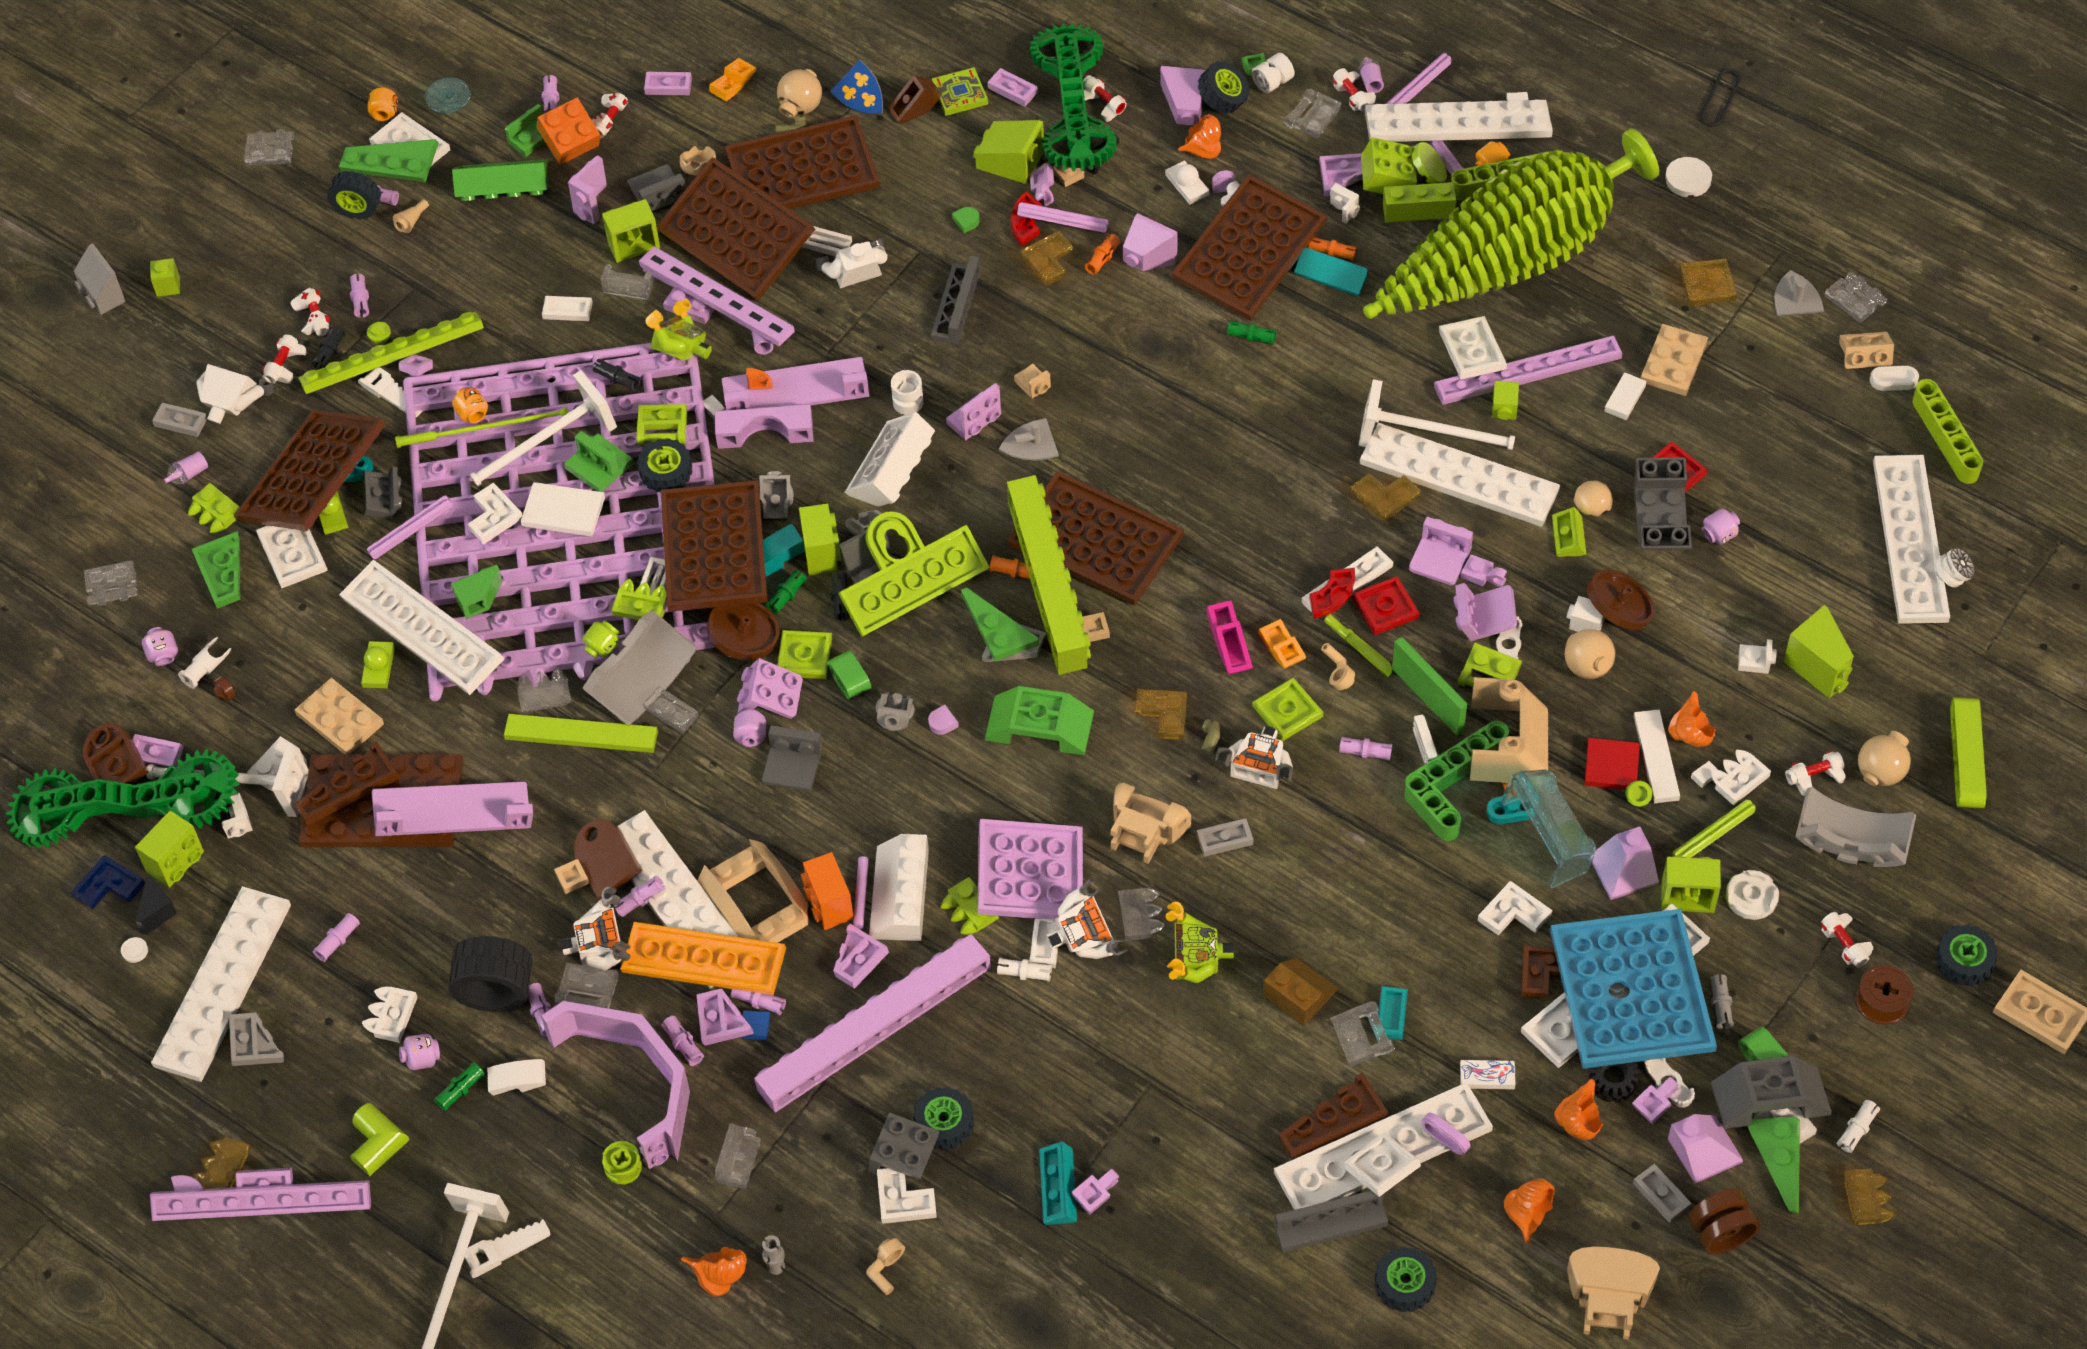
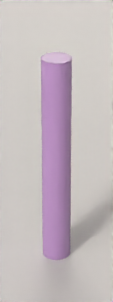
M864 856L858 858L853 926L858 929H862L864 926L869 861Z

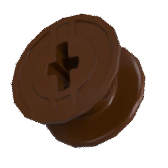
M1880 965L1872 967L1864 973L1860 980V987L1856 993V1005L1859 1012L1866 1019L1876 1024L1888 1025L1896 1023L1905 1017L1909 1009V1003L1913 997V985L1910 978L1902 970L1893 966Z

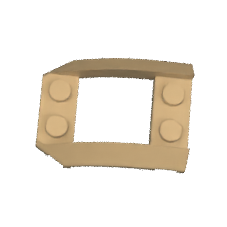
M749 839L751 846L710 870L704 865L697 882L707 892L709 898L725 917L738 937L778 943L808 925L809 916L807 912L809 905L791 876L766 845ZM766 867L780 884L792 904L751 928L726 890Z

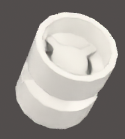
M1282 53L1273 55L1266 62H1262L1252 69V78L1255 85L1265 94L1272 92L1279 85L1286 83L1294 77V68L1290 60Z
M902 370L896 373L891 380L893 407L897 412L904 415L918 412L923 406L922 381L919 374L910 370Z

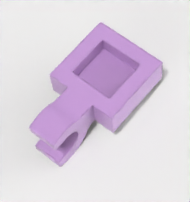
M1046 162L1030 173L1031 191L1035 193L1036 200L1039 201L1043 198L1044 205L1048 206L1054 201L1053 194L1049 189L1054 184L1053 166Z
M1470 555L1461 571V579L1480 586H1484L1487 581L1497 587H1503L1506 581L1504 576L1507 571L1499 567L1493 569V562Z
M1669 1077L1658 1089L1650 1085L1632 1103L1633 1107L1653 1124L1671 1107V1102L1668 1098L1672 1097L1679 1090L1677 1087L1678 1083Z
M1113 1169L1109 1170L1099 1180L1091 1175L1073 1190L1071 1195L1090 1215L1110 1198V1194L1106 1190H1109L1119 1182V1176Z

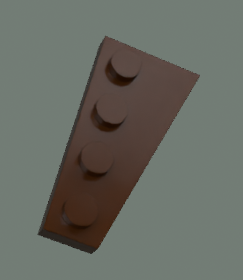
M377 741L369 746L371 750L363 756L359 754L351 760L353 764L345 770L341 771L339 769L331 775L332 779L327 784L318 785L295 803L299 814L307 826L371 794L373 789H380L399 779L397 771Z
M1362 1072L1355 1077V1081L1349 1086L1344 1085L1337 1090V1094L1327 1102L1324 1100L1317 1105V1109L1310 1115H1304L1279 1134V1141L1291 1160H1294L1388 1118V1111Z

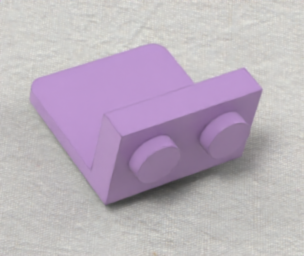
M596 156L588 161L585 167L568 181L573 212L582 220H587L594 225L600 220L596 196L607 185L603 159L600 156Z
M1426 517L1423 524L1422 539L1410 562L1409 570L1415 574L1448 585H1454L1471 551L1473 532L1468 531L1464 527L1445 523L1440 519Z
M1465 583L1455 585L1456 596H1454V604L1458 610L1456 624L1458 629L1463 631L1470 641L1508 631L1517 626L1514 591L1510 585L1473 595Z
M760 658L750 667L745 668L741 677L743 687L737 697V702H739L738 713L746 709H755L759 706L789 719L796 716L803 680L801 675Z

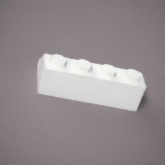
M917 412L887 421L845 493L850 497L878 507L894 503L900 496L899 491L902 486L910 479V472L920 462V455L923 450L930 445V438L935 430Z
M900 834L877 846L869 936L874 939L921 941L929 852L927 835Z

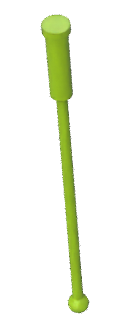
M563 407L560 411L443 432L429 431L401 437L395 436L397 448H401V446L434 441L437 437L559 415L563 417L569 413V410Z

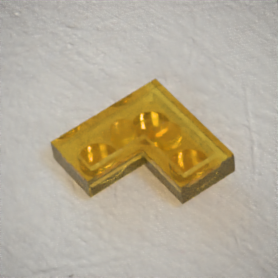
M1059 230L1021 250V258L1047 287L1066 277V270L1057 259L1072 251V244Z
M1370 473L1351 486V492L1384 522L1419 497L1421 492L1405 475L1387 488Z
M1137 689L1135 715L1160 717L1158 738L1184 740L1187 692Z

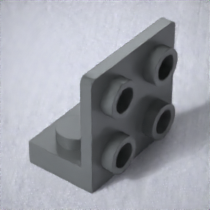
M668 164L627 180V184L636 200L646 199L652 212L675 203L686 190L685 181L681 173L675 175Z
M866 531L839 545L850 581L853 585L880 571L868 549ZM885 533L887 553L890 557L896 559L892 554L889 540Z
M771 725L768 733L771 748L764 769L762 783L771 786L811 791L823 750L821 734Z
M889 1113L869 1159L868 1172L877 1175V1169L884 1167L916 1179H921L939 1136V1131Z

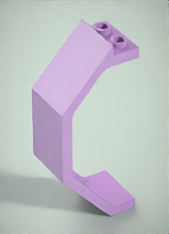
M562 1001L541 1015L548 1041L554 1048L574 1035H582L637 1046L644 1050L672 1086L668 1112L664 1120L637 1137V1141L641 1145L639 1147L640 1152L644 1156L642 1160L648 1169L655 1165L663 1164L671 1154L678 1162L690 1089L684 1066L642 1014Z

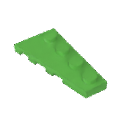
M436 139L346 147L339 168L342 172L355 171L363 175L425 183L438 147V142Z

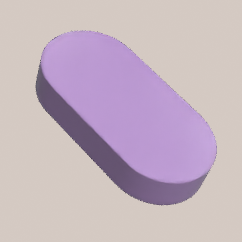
M1429 1112L1421 1120L1424 1130L1452 1152L1464 1155L1470 1148L1469 1140L1438 1115Z

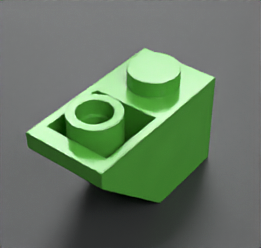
M494 565L451 583L455 599L466 619L490 609L502 584L499 567Z

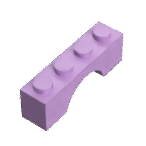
M811 404L715 411L718 449L742 447L745 440L751 434L761 430L777 431L783 434L789 443L814 442Z

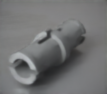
M1719 974L1714 975L1710 978L1713 995L1711 1006L1715 1008L1716 1026L1722 1030V1024H1724L1725 1029H1730L1734 1026L1731 1013L1733 1001L1728 993L1727 977L1721 974V980L1719 981Z
M771 1235L765 1238L766 1242H762L764 1249L763 1260L767 1264L768 1271L771 1274L778 1275L785 1268V1253L780 1245L779 1238Z

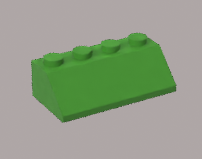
M548 159L465 165L452 169L455 197H461V201L475 200L476 195H484V199L498 198V194L507 193V197L521 196L520 192L528 191L530 195L544 194L543 190L549 188Z

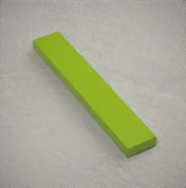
M517 714L508 715L504 732L505 740L654 753L658 735L657 727Z

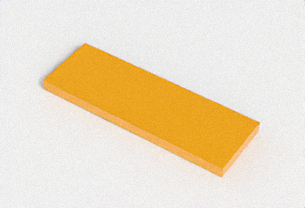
M634 922L628 940L630 949L626 950L631 957L628 961H622L620 969L622 973L774 995L786 946L785 944Z

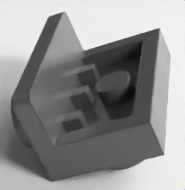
M391 467L389 474L364 471L362 475L364 515L393 519L396 511L400 510L402 505V497L398 494L401 477L397 475V467Z

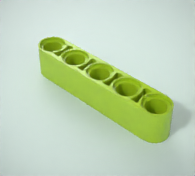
M1528 156L1455 171L1452 174L1451 182L1454 184L1456 200H1465L1468 197L1472 199L1473 193L1480 187L1484 188V192H1486L1485 183L1488 180L1496 178L1498 184V173L1506 169L1509 170L1511 176V165L1516 162H1522L1524 168L1523 158Z
M1930 379L1920 380L1916 385L1912 401L1915 409L1957 478L1966 484L1975 483L1979 478L1983 465L1980 453L1938 385Z
M1952 697L1950 717L1957 807L1985 808L1987 794L1979 698Z

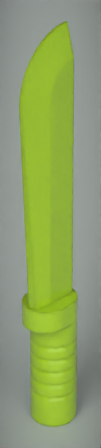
M1331 614L1324 619L1328 626L1350 643L1387 677L1391 675L1392 666L1390 662L1354 634L1350 628L1344 627Z

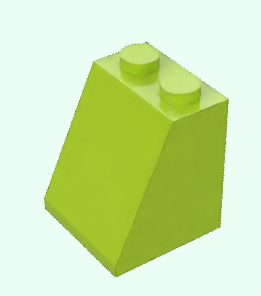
M993 121L991 127L985 130L980 146L977 145L974 150L973 158L976 159V169L1027 184L1030 179V173L1035 170L1043 155V121Z
M1824 605L1790 634L1783 662L1825 696L1831 698L1836 692L1840 694L1849 683L1847 679L1852 671L1851 665L1854 656L1829 609Z

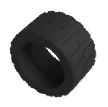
M480 936L465 939L458 943L453 950L448 992L453 999L469 1008L489 1012L516 1009L523 1005L528 998L533 961L532 955L524 946L506 938Z

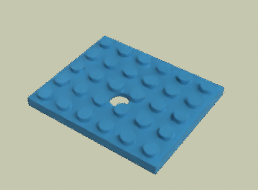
M1681 909L1551 925L1550 933L1583 1069L1716 1052L1717 1045ZM1614 983H1621L1623 987L1629 989V995L1622 999L1614 998L1609 993L1610 986Z

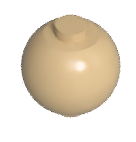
M796 69L789 71L780 79L777 86V98L781 104L779 111L786 117L794 119L796 114H808L819 105L822 97V88L819 80L816 78L817 75L809 69Z
M1584 629L1568 638L1565 647V661L1568 668L1578 677L1596 679L1605 675L1613 666L1615 647L1605 633L1596 629Z
M1891 731L1888 736L1878 735L1864 743L1858 755V765L1865 782L1874 787L1877 785L1890 786L1900 782L1906 776L1910 768L1911 757L1906 748L1909 740L1897 731Z

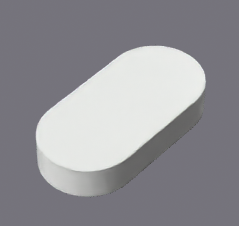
M1910 366L1877 367L1872 370L1870 376L1871 386L1880 391L1911 390L1916 387L1919 380L1918 371Z

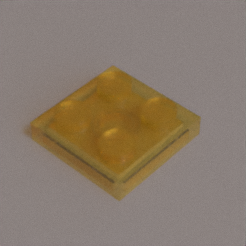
M1727 259L1680 264L1679 271L1689 306L1736 301L1737 293Z

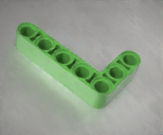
M1493 721L1407 776L1404 791L1406 801L1442 840L1452 841L1458 837L1461 815L1441 791L1470 773L1473 749L1498 751L1499 742L1509 736V728L1504 722ZM1445 823H1450L1452 826H1447Z

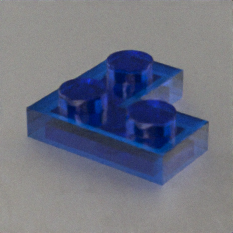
M104 855L70 893L74 899L93 910L109 891L130 902L145 885L144 878Z

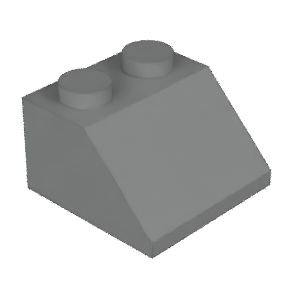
M92 243L88 246L74 270L77 281L74 283L80 294L85 293L87 295L85 298L92 309L96 308L102 315L126 301L115 272Z

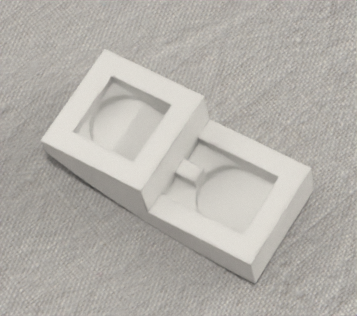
M542 1059L514 1061L487 1068L488 1092L493 1096L513 1089L525 1092L546 1085L545 1061Z

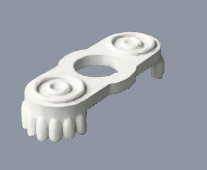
M1517 616V626L1514 629L1501 632L1496 641L1498 652L1518 659V652L1521 648L1520 630L1522 627L1521 619ZM1505 639H1511L1516 643V646L1513 649H1505L1501 643Z
M1665 1058L1645 1061V1070L1654 1080L1657 1089L1662 1085L1661 1079L1663 1077L1672 1076L1675 1078L1679 1090L1669 1098L1675 1106L1687 1107L1692 1103L1695 1097L1694 1089H1688L1683 1083L1680 1074L1671 1069L1666 1063Z

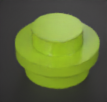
M375 322L367 329L368 338L375 344L387 342L391 334L389 325L384 322Z

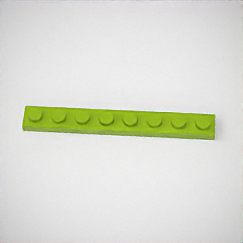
M476 311L473 313L466 312L457 319L442 321L430 329H420L411 336L396 338L392 343L384 346L377 345L368 352L353 354L341 362H331L325 368L307 371L298 378L303 390L308 394L483 329L484 327Z

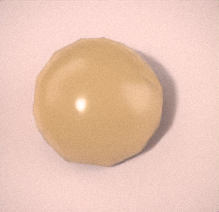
M693 146L689 151H685L680 155V166L685 173L696 177L711 157L716 159L715 151L709 146H706L704 150H698L696 146Z
M1587 481L1577 488L1574 503L1581 513L1599 517L1604 511H1610L1612 508V494L1602 482Z

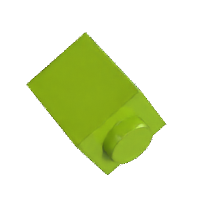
M174 258L150 261L151 282L156 296L180 294V275Z
M1495 381L1492 418L1516 420L1519 382Z

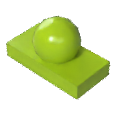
M338 492L334 494L327 507L319 515L325 535L348 528Z
M369 641L368 649L364 654L365 666L361 682L363 688L388 689L395 650L394 642Z

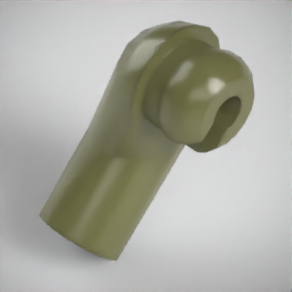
M802 114L796 115L794 122L790 125L776 124L775 133L778 134L807 127L806 116Z
M1207 719L1203 723L1202 730L1208 734L1201 750L1213 754L1220 738V724L1217 721L1213 722Z

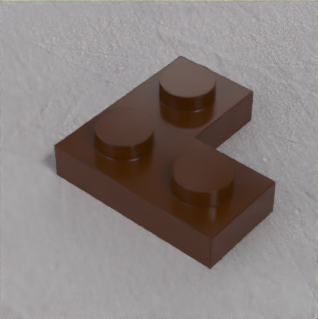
M1524 945L1521 997L1548 999L1549 976L1561 977L1555 950L1553 947Z

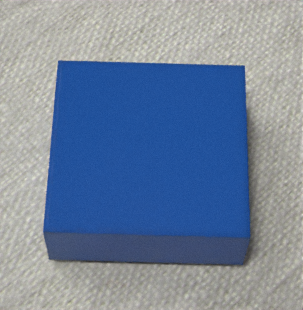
M743 1010V1017L753 1029L754 1034L741 1038L767 1040L771 1017L770 1012Z

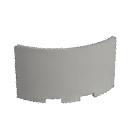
M653 610L639 619L635 627L622 642L625 647L617 655L612 653L609 658L592 672L583 686L587 693L627 725H631L652 706L675 680L697 650L696 645Z
M1809 787L1806 791L1795 837L1819 853L1825 850L1838 855L1837 860L1856 865L1858 861L1874 862V867L1901 866L1906 864L1916 814L1914 812L1887 814L1859 810L1838 803L1826 797L1815 788Z

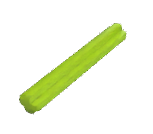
M1745 800L1673 851L1672 857L1681 855L1686 858H1692L1755 812V805L1750 800Z

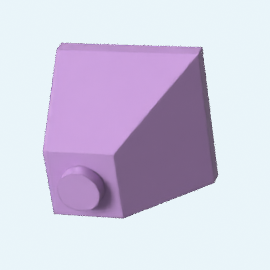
M1137 213L1123 245V262L1127 263L1130 267H1135L1142 271L1175 265L1177 263V231Z
M1641 827L1616 834L1589 857L1610 900L1659 884L1652 850Z
M1694 1114L1671 1124L1668 1140L1695 1184L1743 1163L1742 1157L1716 1116Z

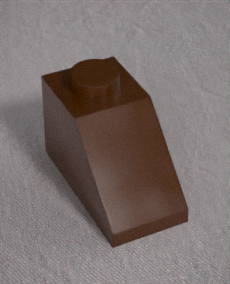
M913 75L890 104L888 110L895 120L902 124L929 112L942 94L932 80Z

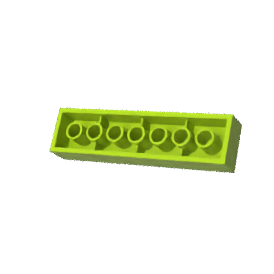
M1036 475L1007 482L1008 506L1058 675L1086 669L1087 659L1091 658L1089 647H1091L1088 633H1084L1083 630L1084 620L1082 613L1077 611V596L1075 590L1070 587L1071 577L1068 567H1064L1063 549L1061 546L1058 547V533L1056 526H1052L1051 523L1052 514L1050 506L1045 504L1044 498L1046 495L1043 483L1038 484Z

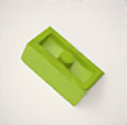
M1575 507L1553 514L1556 555L1558 557L1586 555L1582 515Z

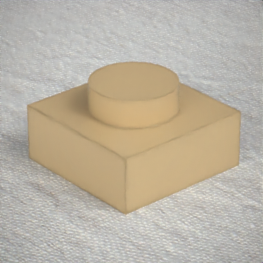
M1053 166V174L1064 187L1084 178V171H1081L1080 168H1076L1072 172L1071 168L1064 171L1063 166L1058 168Z
M1104 612L1083 616L1084 633H1088L1090 642L1110 638Z
M578 859L554 869L565 894L589 884L588 878Z

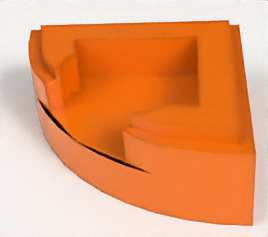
M747 368L746 375L750 390L773 388L772 379L767 373L758 369Z

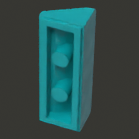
M1306 247L1300 255L1294 271L1295 275L1356 296L1360 295L1368 280L1367 268Z
M1064 1142L1040 1148L1043 1223L1051 1225L1077 1222L1076 1200L1071 1195L1072 1191L1075 1190L1073 1150Z

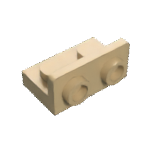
M1888 332L1840 335L1839 344L1845 354L1844 366L1846 369L1891 366L1893 364L1894 343Z

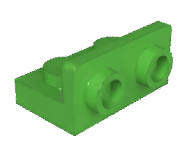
M539 104L529 109L524 115L511 122L505 128L508 144L524 157L529 156L546 143L537 129L538 117L544 114L542 106Z

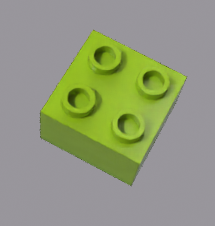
M1372 137L1361 154L1363 190L1383 194L1384 187L1415 185L1417 183V175L1412 160L1414 146Z
M646 199L602 213L607 242L616 263L645 254L654 246L660 249L655 217Z
M828 504L799 508L809 576L837 572V562L842 560L835 513L829 512Z
M169 811L135 846L146 873L168 888L183 877L184 872L192 864L196 863L204 852L193 825L172 811Z
M1681 855L1667 857L1661 882V910H1665L1669 905L1673 904L1682 911L1714 913L1721 888L1720 860L1709 857L1686 858Z

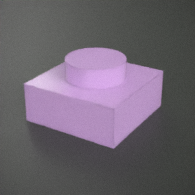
M416 354L399 362V371L408 373L410 376H420L433 369L432 359Z

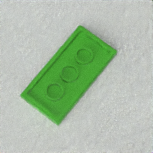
M1400 637L1394 643L1392 670L1456 736L1463 733L1467 703L1404 638Z

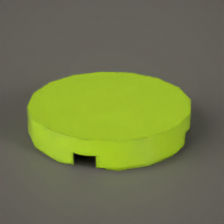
M1425 142L1415 145L1413 147L1412 160L1418 173L1428 178L1426 180L1428 184L1445 182L1447 171L1436 150Z

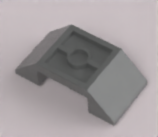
M1636 458L1634 497L1637 539L1641 550L1692 549L1690 525H1687L1685 485L1687 482L1686 458Z
M1796 1056L1740 1062L1711 1082L1724 1129L1750 1126L1752 1115L1755 1112L1801 1107L1804 1118L1831 1115V1109L1818 1068Z

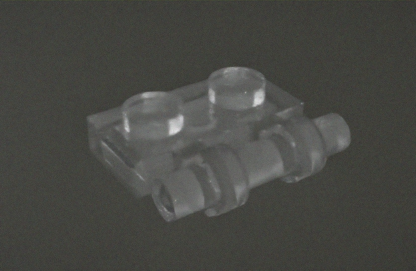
M279 129L276 132L264 133V130H259L256 133L247 134L248 142H246L244 157L246 165L292 162L293 144L291 140H294L293 131Z
M1852 272L1847 274L1846 280L1840 278L1825 292L1826 298L1860 323L1876 311L1878 304L1884 306L1888 300L1882 295V291L1876 287L1872 288L1865 282L1866 280L1860 275L1856 276Z
M133 560L84 570L86 591L90 595L87 596L89 606L94 604L102 606L106 605L109 601L119 599L120 601L129 600V597L138 596L135 586L137 585Z

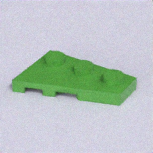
M238 531L193 548L192 552L216 608L218 609L240 600V536Z

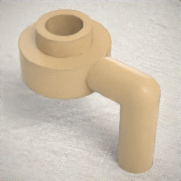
M1325 643L1321 650L1337 665V668L1330 676V684L1339 691L1350 688L1354 683L1355 672L1347 665L1346 659L1329 643Z
M897 1238L892 1240L886 1239L880 1244L877 1259L866 1271L867 1276L885 1295L890 1294L894 1287L885 1279L880 1271L885 1266L895 1263L905 1251V1246Z

